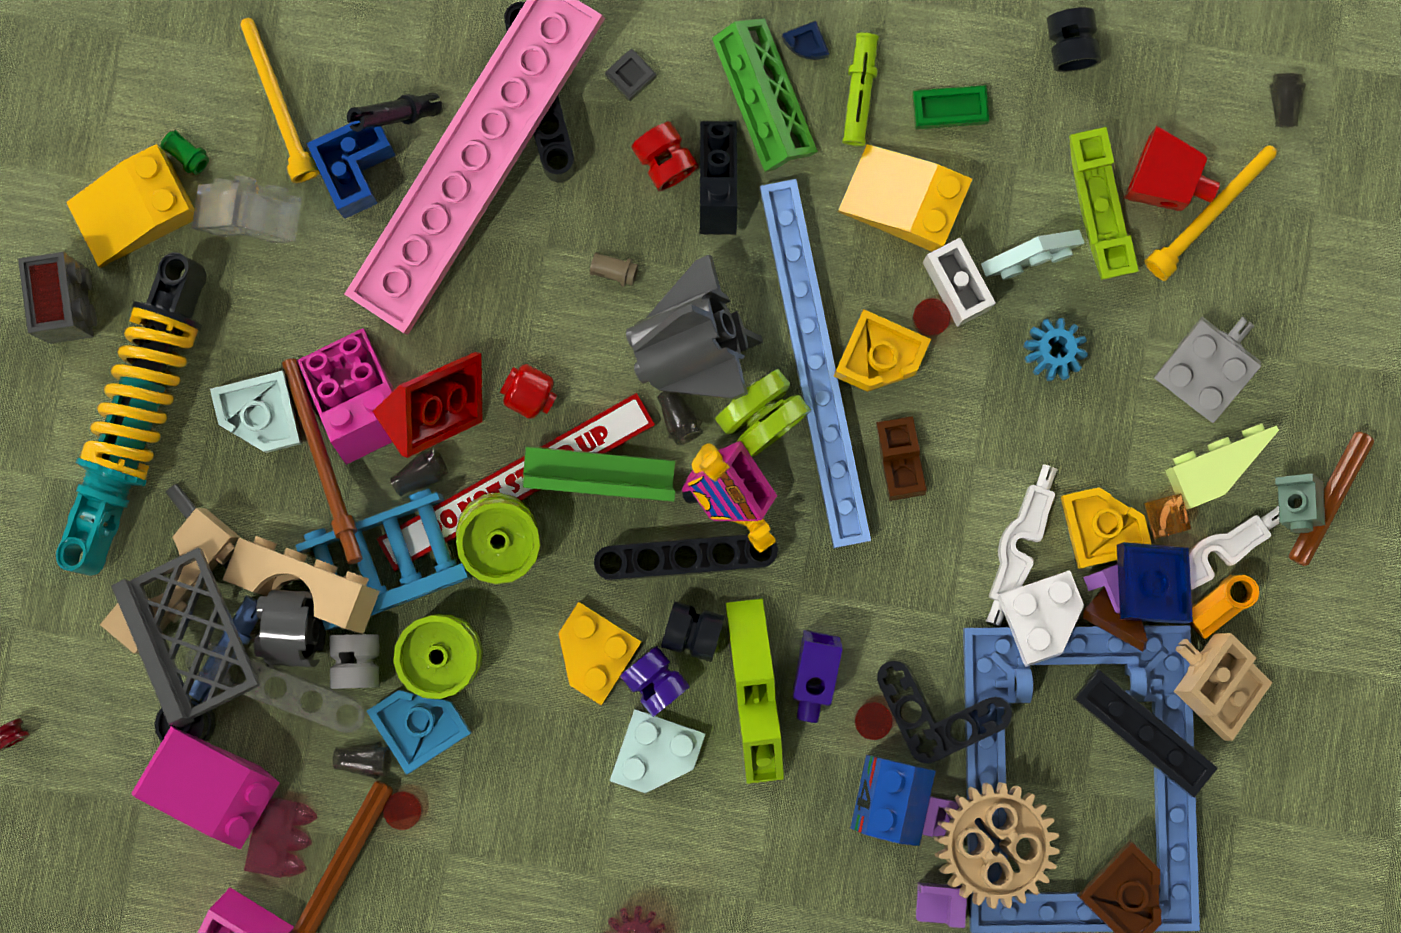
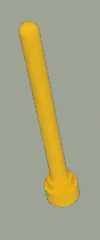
M244 18L241 21V29L290 155L287 171L293 183H302L318 176L320 171L313 157H310L309 153L304 152L256 24L253 19Z
M1271 145L1264 147L1167 248L1155 249L1144 261L1149 271L1157 278L1166 281L1177 270L1178 257L1276 157V148Z

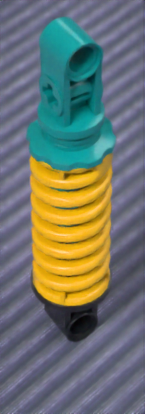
M172 252L161 259L147 302L133 301V309L129 321L144 327L131 326L125 329V338L136 346L123 345L118 348L117 353L123 361L130 365L116 364L112 366L111 374L119 380V383L105 385L104 393L113 400L111 403H100L97 407L98 413L106 418L105 422L96 421L90 426L91 432L98 436L99 439L98 441L91 440L85 442L80 457L75 462L86 470V475L83 478V483L77 486L76 491L78 494L69 512L64 534L56 550L57 564L63 570L93 576L103 569L113 537L118 531L123 509L127 508L130 502L127 500V495L130 493L129 490L132 486L146 485L147 481L145 479L149 466L139 462H149L153 459L154 453L145 447L146 442L156 443L160 440L161 436L158 431L152 428L153 423L163 424L166 422L167 415L159 410L160 404L170 405L174 401V396L165 391L166 388L161 386V384L177 386L181 381L178 375L166 370L167 366L171 365L181 368L187 364L186 357L174 352L173 349L175 346L187 349L193 347L197 333L202 328L201 324L191 318L201 290L206 282V271L201 264L181 253ZM185 269L184 274L180 278L181 272ZM83 551V557L79 562L80 554Z

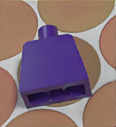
M803 631L793 685V698L799 700L797 719L818 723L821 706L831 705L843 650L841 637ZM811 678L821 679V683L817 686L808 684V681Z

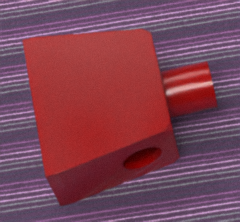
M1156 126L1147 138L1124 198L1157 207L1183 211L1189 205L1193 196L1212 203L1218 192L1220 182L1201 175L1207 162L1205 154Z

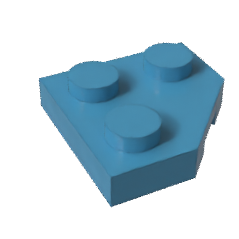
M402 690L396 691L366 711L406 775L472 733L452 701L422 698L415 693Z

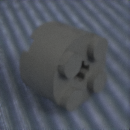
M274 589L267 596H260L257 601L256 613L258 619H261L260 634H257L254 640L255 656L263 657L267 665L316 667L320 660H313L316 651H323L326 630L322 619L314 617V602L311 591Z

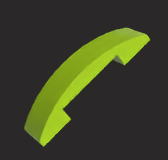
M1107 127L1069 135L1072 166L1080 209L1089 245L1101 280L1139 272L1131 235L1127 236L1112 164L1115 162Z

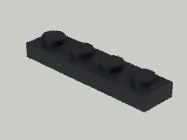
M1096 669L1073 698L1191 797H1195L1218 769L1100 670Z

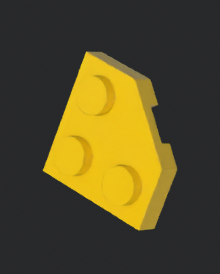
M863 309L833 377L867 392L913 377L920 367L931 339Z
M1100 487L1061 496L1078 569L1119 560L1118 547L1153 550L1145 515L1118 501Z
M580 602L577 603L558 633L569 685L602 706L642 642Z

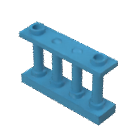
M426 489L410 495L411 502L355 522L357 527L355 536L363 560L357 563L360 573L363 577L369 579L368 587L380 591L371 616L472 578V575L466 571L462 563L457 565L456 559H451L432 507L445 501L442 494L438 492L432 494L430 489ZM415 512H419L437 562V566L434 567L436 573L422 578L420 572L416 573L397 520ZM380 525H383L402 576V579L399 580L401 586L387 591L385 585L381 586L362 533ZM325 528L305 534V541L295 545L298 552L307 553L313 551L316 559L334 565L327 545L340 541V539L335 537L334 531L326 533ZM322 620L325 630L340 628L337 625Z

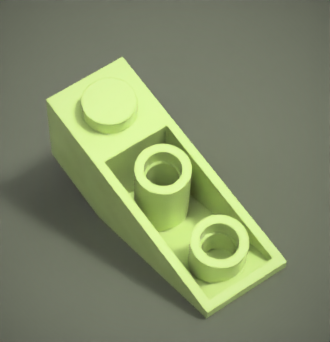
M1263 423L1241 431L1244 439L1231 443L1229 437L1207 445L1209 453L1196 457L1195 452L1191 451L1174 458L1175 466L1165 471L1176 497L1181 496L1182 503L1179 504L1181 510L1191 509L1225 495L1279 431L1277 425L1265 430Z

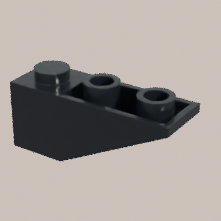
M700 121V235H737V121Z

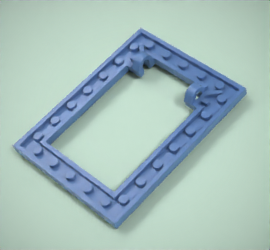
M1098 626L1074 627L1060 656L1033 664H1125V675L1130 677V690L1125 691L1138 702H1152V714L1194 748L1193 710L1174 692L1190 666V663L1175 650L1176 646H1179L1178 643L1183 639H1188L1191 643L1190 626H1143L1148 639L1146 649L1143 652ZM1010 627L963 628L965 709L991 697H1002L1009 701V703H1031L1033 695L1032 671L1030 666L1025 667ZM1015 677H1016V681H1017V689H1016V691H1015ZM992 703L989 705L991 712L979 718L977 710L971 713L979 723L981 734L987 731L982 724L995 720L998 725L1003 723L1001 716L1004 714V707L997 708ZM965 720L966 741L972 735V726ZM1005 729L966 747L967 800H969L968 788L970 787L975 788L982 794L983 783L991 784L994 792L998 782L1006 783ZM1154 767L1157 867L1160 869L1159 908H1161V925L1156 931H1200L1196 796H1189ZM998 808L992 815V823L996 828H1000L1006 822V812L1003 808ZM976 818L975 824L995 845L991 851L1001 853L1008 861L1007 854L999 846L1002 840L992 837L983 826L980 818ZM974 832L967 834L968 853L974 851L978 845V838ZM998 862L992 864L987 871L989 881H997L1002 874V868ZM973 892L969 896L970 933L1113 931L1077 896L1080 892H1041L1038 895L1025 893L1026 903L1018 902L1013 896L1011 908L1004 907L999 899L996 909L987 906L986 897L979 906L972 903Z

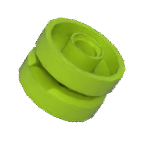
M776 369L761 380L748 386V394L738 399H733L716 416L715 421L726 435L735 434L746 427L747 430L737 439V442L741 441L751 457L754 458L797 425L811 412V409L800 395L791 396L786 400L781 399L788 392L790 382L779 369Z
M503 493L482 495L470 502L459 516L456 528L458 557L466 571L478 580L492 584L513 582L525 575L536 562L540 548L537 522L529 507L515 496ZM499 534L505 538V541L495 544L491 542V538Z
M438 613L415 620L402 631L395 645L393 662L398 678L409 691L422 698L442 699L457 694L475 680L482 666L483 648L478 633L467 621L455 615ZM435 649L442 651L444 659L440 664H436L432 659L431 653Z

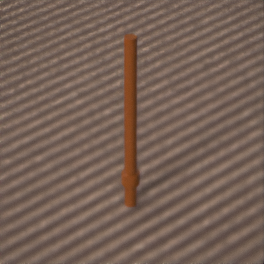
M295 358L287 359L282 362V366L334 519L331 525L335 537L341 540L348 564L358 563L363 560L355 536L357 527L354 518L347 513L297 360Z

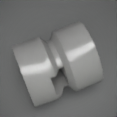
M330 635V657L336 660V664L330 667V689L380 688L379 666L374 664V659L379 656V635ZM354 656L357 659V663H353Z

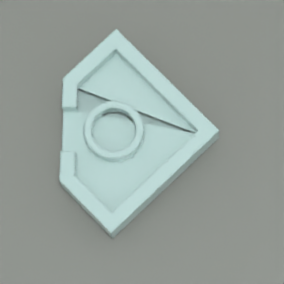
M1080 230L1042 235L981 263L986 277L1001 275L1002 279L1005 280L1022 274L1024 267L1030 265L1031 267L1037 266L1050 260L1052 263L1073 256L1071 249L1084 244V240Z
M284 371L210 389L218 425L265 453L302 444Z
M634 709L610 781L643 793H647L694 769L706 733L657 716L652 717L651 714Z

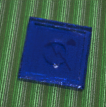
M1126 542L1118 544L1120 620L1179 624L1193 622L1189 548Z

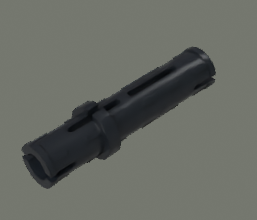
M433 92L420 96L405 94L394 101L350 108L347 113V122L360 121V123L349 126L356 132L399 122L413 124L420 118L439 115L442 110V101L430 103V101L440 98Z

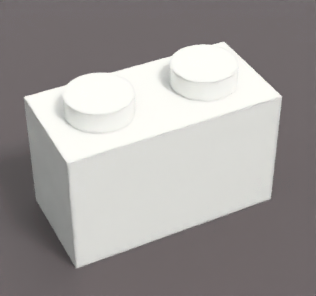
M961 238L927 254L923 264L957 327L990 311L996 304Z

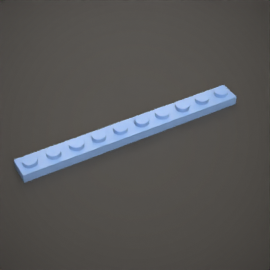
M793 179L760 186V193L802 398L811 409V412L806 417L833 549L869 542L871 537L838 378L833 377L836 368L797 180Z

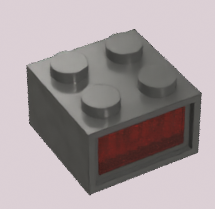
M65 252L18 258L28 333L49 344L94 337L93 327L97 326V315L92 304L89 305L88 290H92V279L89 269L84 268L83 264Z

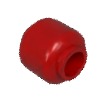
M528 364L520 366L519 369L513 367L499 392L504 395L503 404L507 408L528 419H534L540 411L548 414L557 397V394L552 392L554 386L553 378Z

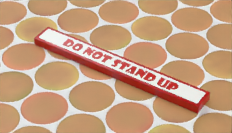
M635 393L541 447L607 454L655 427V424L640 397ZM525 456L433 507L446 544L456 538V528L460 514L470 502L480 496L503 493L515 496L523 501L543 490L523 488L522 479ZM420 515L400 525L412 562L432 552ZM384 534L377 538V541L391 567L397 572L399 567L387 534Z

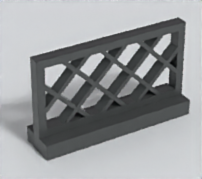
M198 547L130 581L123 579L111 585L168 724L182 728L194 722L195 717L260 686L201 548ZM194 561L197 562L201 571L195 587L178 581L183 566ZM172 572V575H171L170 578L165 577V575H167V574H169V573ZM157 579L168 582L160 604L150 601L143 587ZM204 583H206L209 592L202 590ZM176 586L193 591L185 612L168 607ZM200 594L211 597L215 604L209 621L192 615ZM152 606L158 608L156 615L152 609ZM166 611L182 616L175 638L164 635L160 628ZM219 616L224 626L217 624ZM190 619L207 625L199 647L182 641ZM215 628L227 632L230 639L224 655L207 650ZM166 640L173 642L170 649ZM180 645L197 651L189 672L178 669L174 661ZM234 651L236 653L238 660L231 658ZM204 654L222 659L214 681L197 676ZM229 662L241 666L247 679L246 682L233 688L221 684ZM181 675L187 676L185 684L181 678ZM194 680L212 685L207 700L194 707L189 697ZM219 688L226 690L225 692L217 695Z

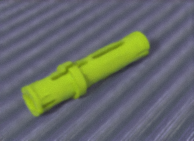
M865 32L856 34L853 65H850L848 69L851 82L844 138L842 139V143L846 145L865 146L866 143L865 136L873 79L877 78L878 69L875 67L879 36L876 34ZM859 95H860L858 119H857V122H856L858 101H859Z

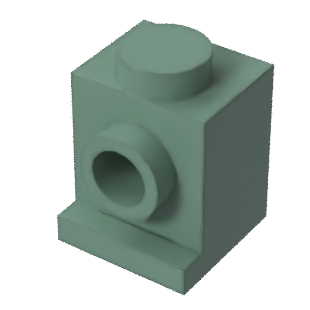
M1313 473L1275 477V485L1278 486L1280 524L1290 529L1292 533H1308L1313 531V526L1325 525L1322 480ZM1294 499L1303 500L1300 507L1295 508Z

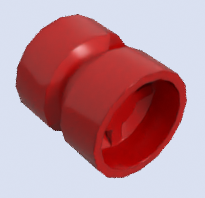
M669 121L650 129L631 146L642 165H649L648 176L658 191H664L679 184L698 168V163L689 149L680 147L682 138L672 122ZM672 155V158L661 164L660 161Z

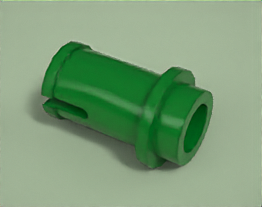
M174 130V132L170 131L161 142V149L167 151L183 165V170L186 173L192 172L194 175H198L209 163L206 151L203 148H196L181 136L177 130Z

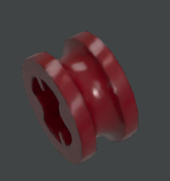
M21 718L10 721L0 727V751L8 749L30 736L28 730L24 731L21 728V724H23Z

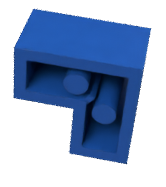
M354 121L306 143L333 202L344 219L378 204L363 171L396 156L382 126L356 132L349 127L352 124L360 123V121Z

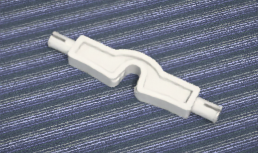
M1042 465L1036 485H1030L1026 491L1017 519L1006 527L1001 536L998 547L1000 566L989 593V598L994 601L986 619L988 623H994L993 625L1001 627L1005 614L998 599L999 595L1022 587L1033 566V558L1018 551L1016 542L1019 538L1033 542H1040L1042 540L1048 514L1055 497V493L1050 491L1055 474L1058 471L1054 467L1050 468L1049 465Z
M1279 506L1261 518L1258 515L1250 517L1226 534L1212 535L1196 543L1188 552L1185 561L1180 564L1182 596L1215 577V573L1208 562V554L1210 552H1215L1227 566H1232L1253 548L1270 538L1271 533L1269 530L1279 524V516L1272 520V518L1279 514Z

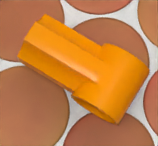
M1230 575L1224 578L1218 587L1183 614L1192 628L1203 639H1206L1243 609L1253 606L1259 597V587L1256 581L1249 576ZM1237 581L1245 585L1247 592L1245 598L1240 602H1236L1230 593L1232 585Z

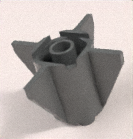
M708 254L697 259L645 319L627 328L626 338L633 348L637 360L634 364V371L640 382H650L653 387L660 391L735 400L748 394L739 361L745 357L741 352L763 343L761 335L745 329L738 311L730 313L725 303L731 300L721 291L711 255Z

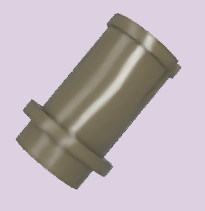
M595 252L590 266V275L621 282L622 287H625L626 284L633 286L639 265L632 263L633 260L630 258L624 261Z

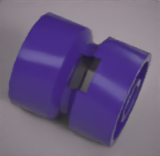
M658 646L654 647L620 675L632 692H640L642 694L640 702L652 717L657 715L690 687L678 671L669 670L670 661Z

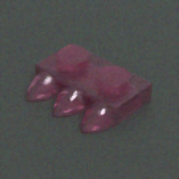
M271 797L252 830L244 871L278 878L296 876L306 870L304 863L295 855L290 854L289 851L303 850L312 845L310 838L301 830L294 828V826H302L317 819L315 812L301 802Z

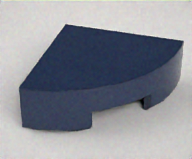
M816 21L782 34V40L785 45L800 57L810 60H820L829 57V51Z

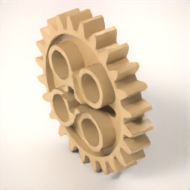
M998 782L994 792L991 784L983 783L982 794L975 788L970 787L968 788L969 800L956 796L955 800L959 808L957 810L948 807L944 809L951 817L950 821H938L937 823L942 829L946 830L945 835L934 837L935 841L944 844V849L936 852L935 857L947 860V863L939 871L943 874L953 873L947 884L953 888L962 884L959 896L967 898L973 892L972 903L980 906L986 897L989 908L996 909L999 899L1004 907L1011 908L1013 896L1018 902L1024 904L1026 903V890L1035 895L1039 894L1035 884L1037 880L1049 883L1050 880L1043 873L1045 868L1056 869L1057 867L1048 860L1049 855L1060 853L1059 849L1050 846V841L1058 838L1059 834L1047 830V827L1052 825L1055 820L1051 817L1042 818L1041 815L1045 811L1046 806L1044 804H1037L1032 807L1035 795L1027 793L1021 798V787L1013 786L1008 793L1006 783ZM998 808H1003L1006 812V822L1000 828H996L992 823V815ZM976 818H980L983 826L992 837L1002 840L999 846L1018 865V872L1013 871L1004 855L991 851L995 845L975 824ZM974 832L978 838V845L974 851L967 853L963 848V840L967 834ZM1022 838H1027L1030 842V851L1026 856L1020 858L1016 853L1017 843ZM998 862L1002 868L1001 877L995 882H990L987 877L988 868Z

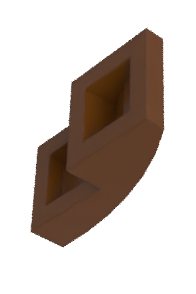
M913 416L876 422L889 501L926 495L927 489L919 456L920 447Z

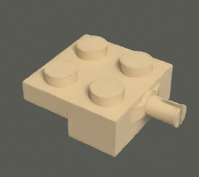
M1232 633L1214 634L1201 652L1188 639H1183L1178 643L1179 646H1176L1175 650L1190 663V666L1174 692L1223 740L1233 741L1272 682L1253 664L1256 657Z

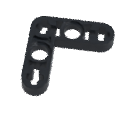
M889 661L883 664L878 671V684L911 754L921 763L929 764L939 761L1006 729L1013 721L1014 711L1009 701L1002 697H991L936 722L921 688L907 664L901 661ZM892 667L895 671L904 672L905 677L900 679L904 691L909 690L911 687L914 691L913 695L903 696L897 702L893 698V695L900 694L895 684H888L886 678L891 675L889 669ZM908 701L917 702L922 710L920 719L915 723L907 722L902 717V707ZM992 703L997 708L1004 707L1006 713L1001 716L1003 723L998 725L995 720L988 721L982 724L987 731L981 734L979 723L971 713L977 710L979 718L991 712L989 705ZM958 719H965L972 726V735L966 741H959L952 735V725ZM927 721L930 729L923 730L928 740L935 739L938 745L933 748L934 755L932 757L927 752L921 753L918 747L923 744L920 734L916 733L911 736L909 729L919 728Z

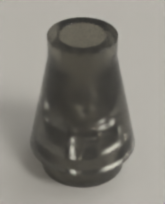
M1285 73L1273 75L1272 84H1269L1275 116V127H1298V117L1306 88V83H1303V74Z
M663 391L657 396L668 438L673 439L676 445L689 443L703 433L700 427L702 421L680 393Z
M432 448L429 451H421L397 474L390 477V481L395 491L402 497L409 492L442 482V477L449 472L441 455L436 449Z
M381 742L350 747H336L333 753V767L335 770H344L378 780L380 776H388L391 769V750L389 746H382Z

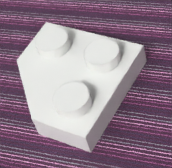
M1070 570L1004 592L998 597L1025 667L1060 656L1063 653L1084 606Z

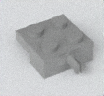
M1201 316L1178 344V348L1155 374L1154 379L1210 422L1214 423L1261 367V361L1244 349L1241 341L1255 326L1250 321L1247 323V319L1242 316L1228 334L1219 330Z

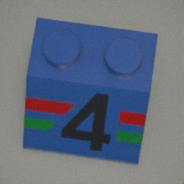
M866 754L850 829L898 844L920 846L936 771Z

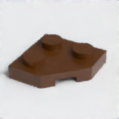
M1129 841L1077 896L1114 933H1154L1161 925V908H1159L1160 869L1133 842Z

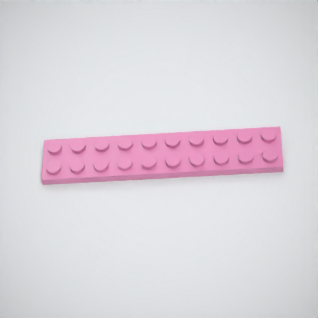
M526 0L344 295L407 335L410 333L604 22L605 17L579 0Z

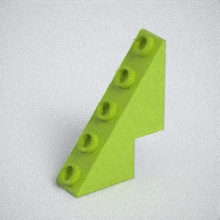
M763 598L727 602L726 611L746 783L784 780L781 734Z

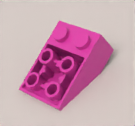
M364 328L297 360L329 440L346 465L392 443L372 411L394 389Z

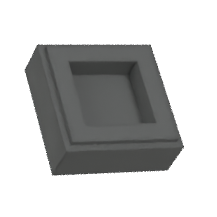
M632 48L605 72V76L629 101H632L657 78L656 73Z

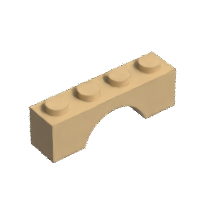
M196 508L172 538L177 546L179 556L198 547L201 548L211 571H213L218 563L223 565L231 558L235 549L234 544L240 536L208 509ZM196 561L183 566L178 579L179 582L195 587L201 572ZM204 583L202 590L207 587L206 583ZM176 586L168 607L185 612L188 605L186 602L190 599L193 591ZM164 593L148 599L160 604ZM117 603L100 625L132 653L137 654L139 653L121 608ZM152 606V609L156 615L158 608ZM166 611L160 624L161 630L163 631L171 621L173 623L177 622L182 616Z
M258 536L255 537L254 542L242 538L238 539L222 580L267 596L271 590H279L292 581L302 580L310 589L313 597L314 617L344 629L364 634L380 591L367 586L368 578L347 571L345 577L336 574L337 566L316 559L314 565L305 562L306 554L287 547L284 554L275 551L277 543Z

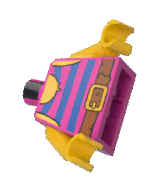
M741 441L720 450L710 443L703 445L693 459V470L682 487L684 500L689 504L699 502L709 519L713 521H731L747 526L751 532L748 534L750 542L757 551L763 552L776 542V539L769 532L770 526L765 521L764 516L777 497V494Z

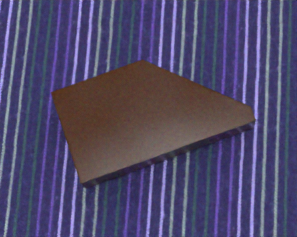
M1104 587L1084 609L1083 618L1143 652L1146 649L1148 639L1142 620L1121 618V613L1115 612Z

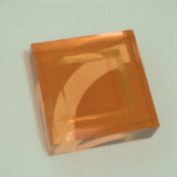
M1181 493L1144 503L1154 539L1191 530Z

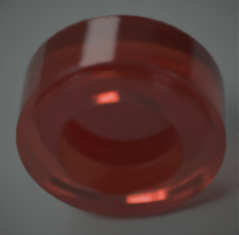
M925 299L916 306L912 315V322L920 334L927 337L938 336L949 325L950 311L947 305L938 299Z
M866 703L855 714V728L866 739H882L892 728V715L887 707L880 703Z
M409 791L394 793L388 798L383 808L386 822L398 830L409 829L416 825L423 812L420 799Z

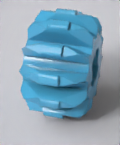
M1064 318L1057 320L1055 328L1049 319L1043 320L1042 330L1033 327L1029 333L1034 340H1026L1023 345L1027 350L1034 351V353H1030L1024 358L1025 362L1037 361L1039 365L1033 370L1035 375L1041 373L1043 369H1047V381L1054 380L1056 372L1062 380H1067L1070 377L1069 369L1077 373L1082 368L1076 359H1085L1088 355V352L1077 348L1087 341L1086 337L1080 336L1075 339L1073 334L1078 330V326L1073 324L1068 330H1065ZM1057 342L1062 348L1059 351L1060 354L1053 357L1049 352L1052 348L1051 346Z

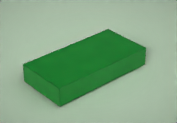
M986 85L916 90L912 93L915 130L989 123Z

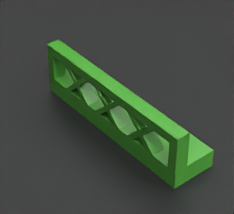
M765 18L735 21L712 37L764 172L776 170L790 160L811 157L818 151ZM756 30L761 46L753 42L749 31ZM764 64L771 69L774 80L766 75L763 68ZM777 98L784 102L787 114L779 108L776 101ZM790 132L798 136L802 148H795Z
M526 446L522 485L523 488L674 502L675 489L673 488L675 461Z

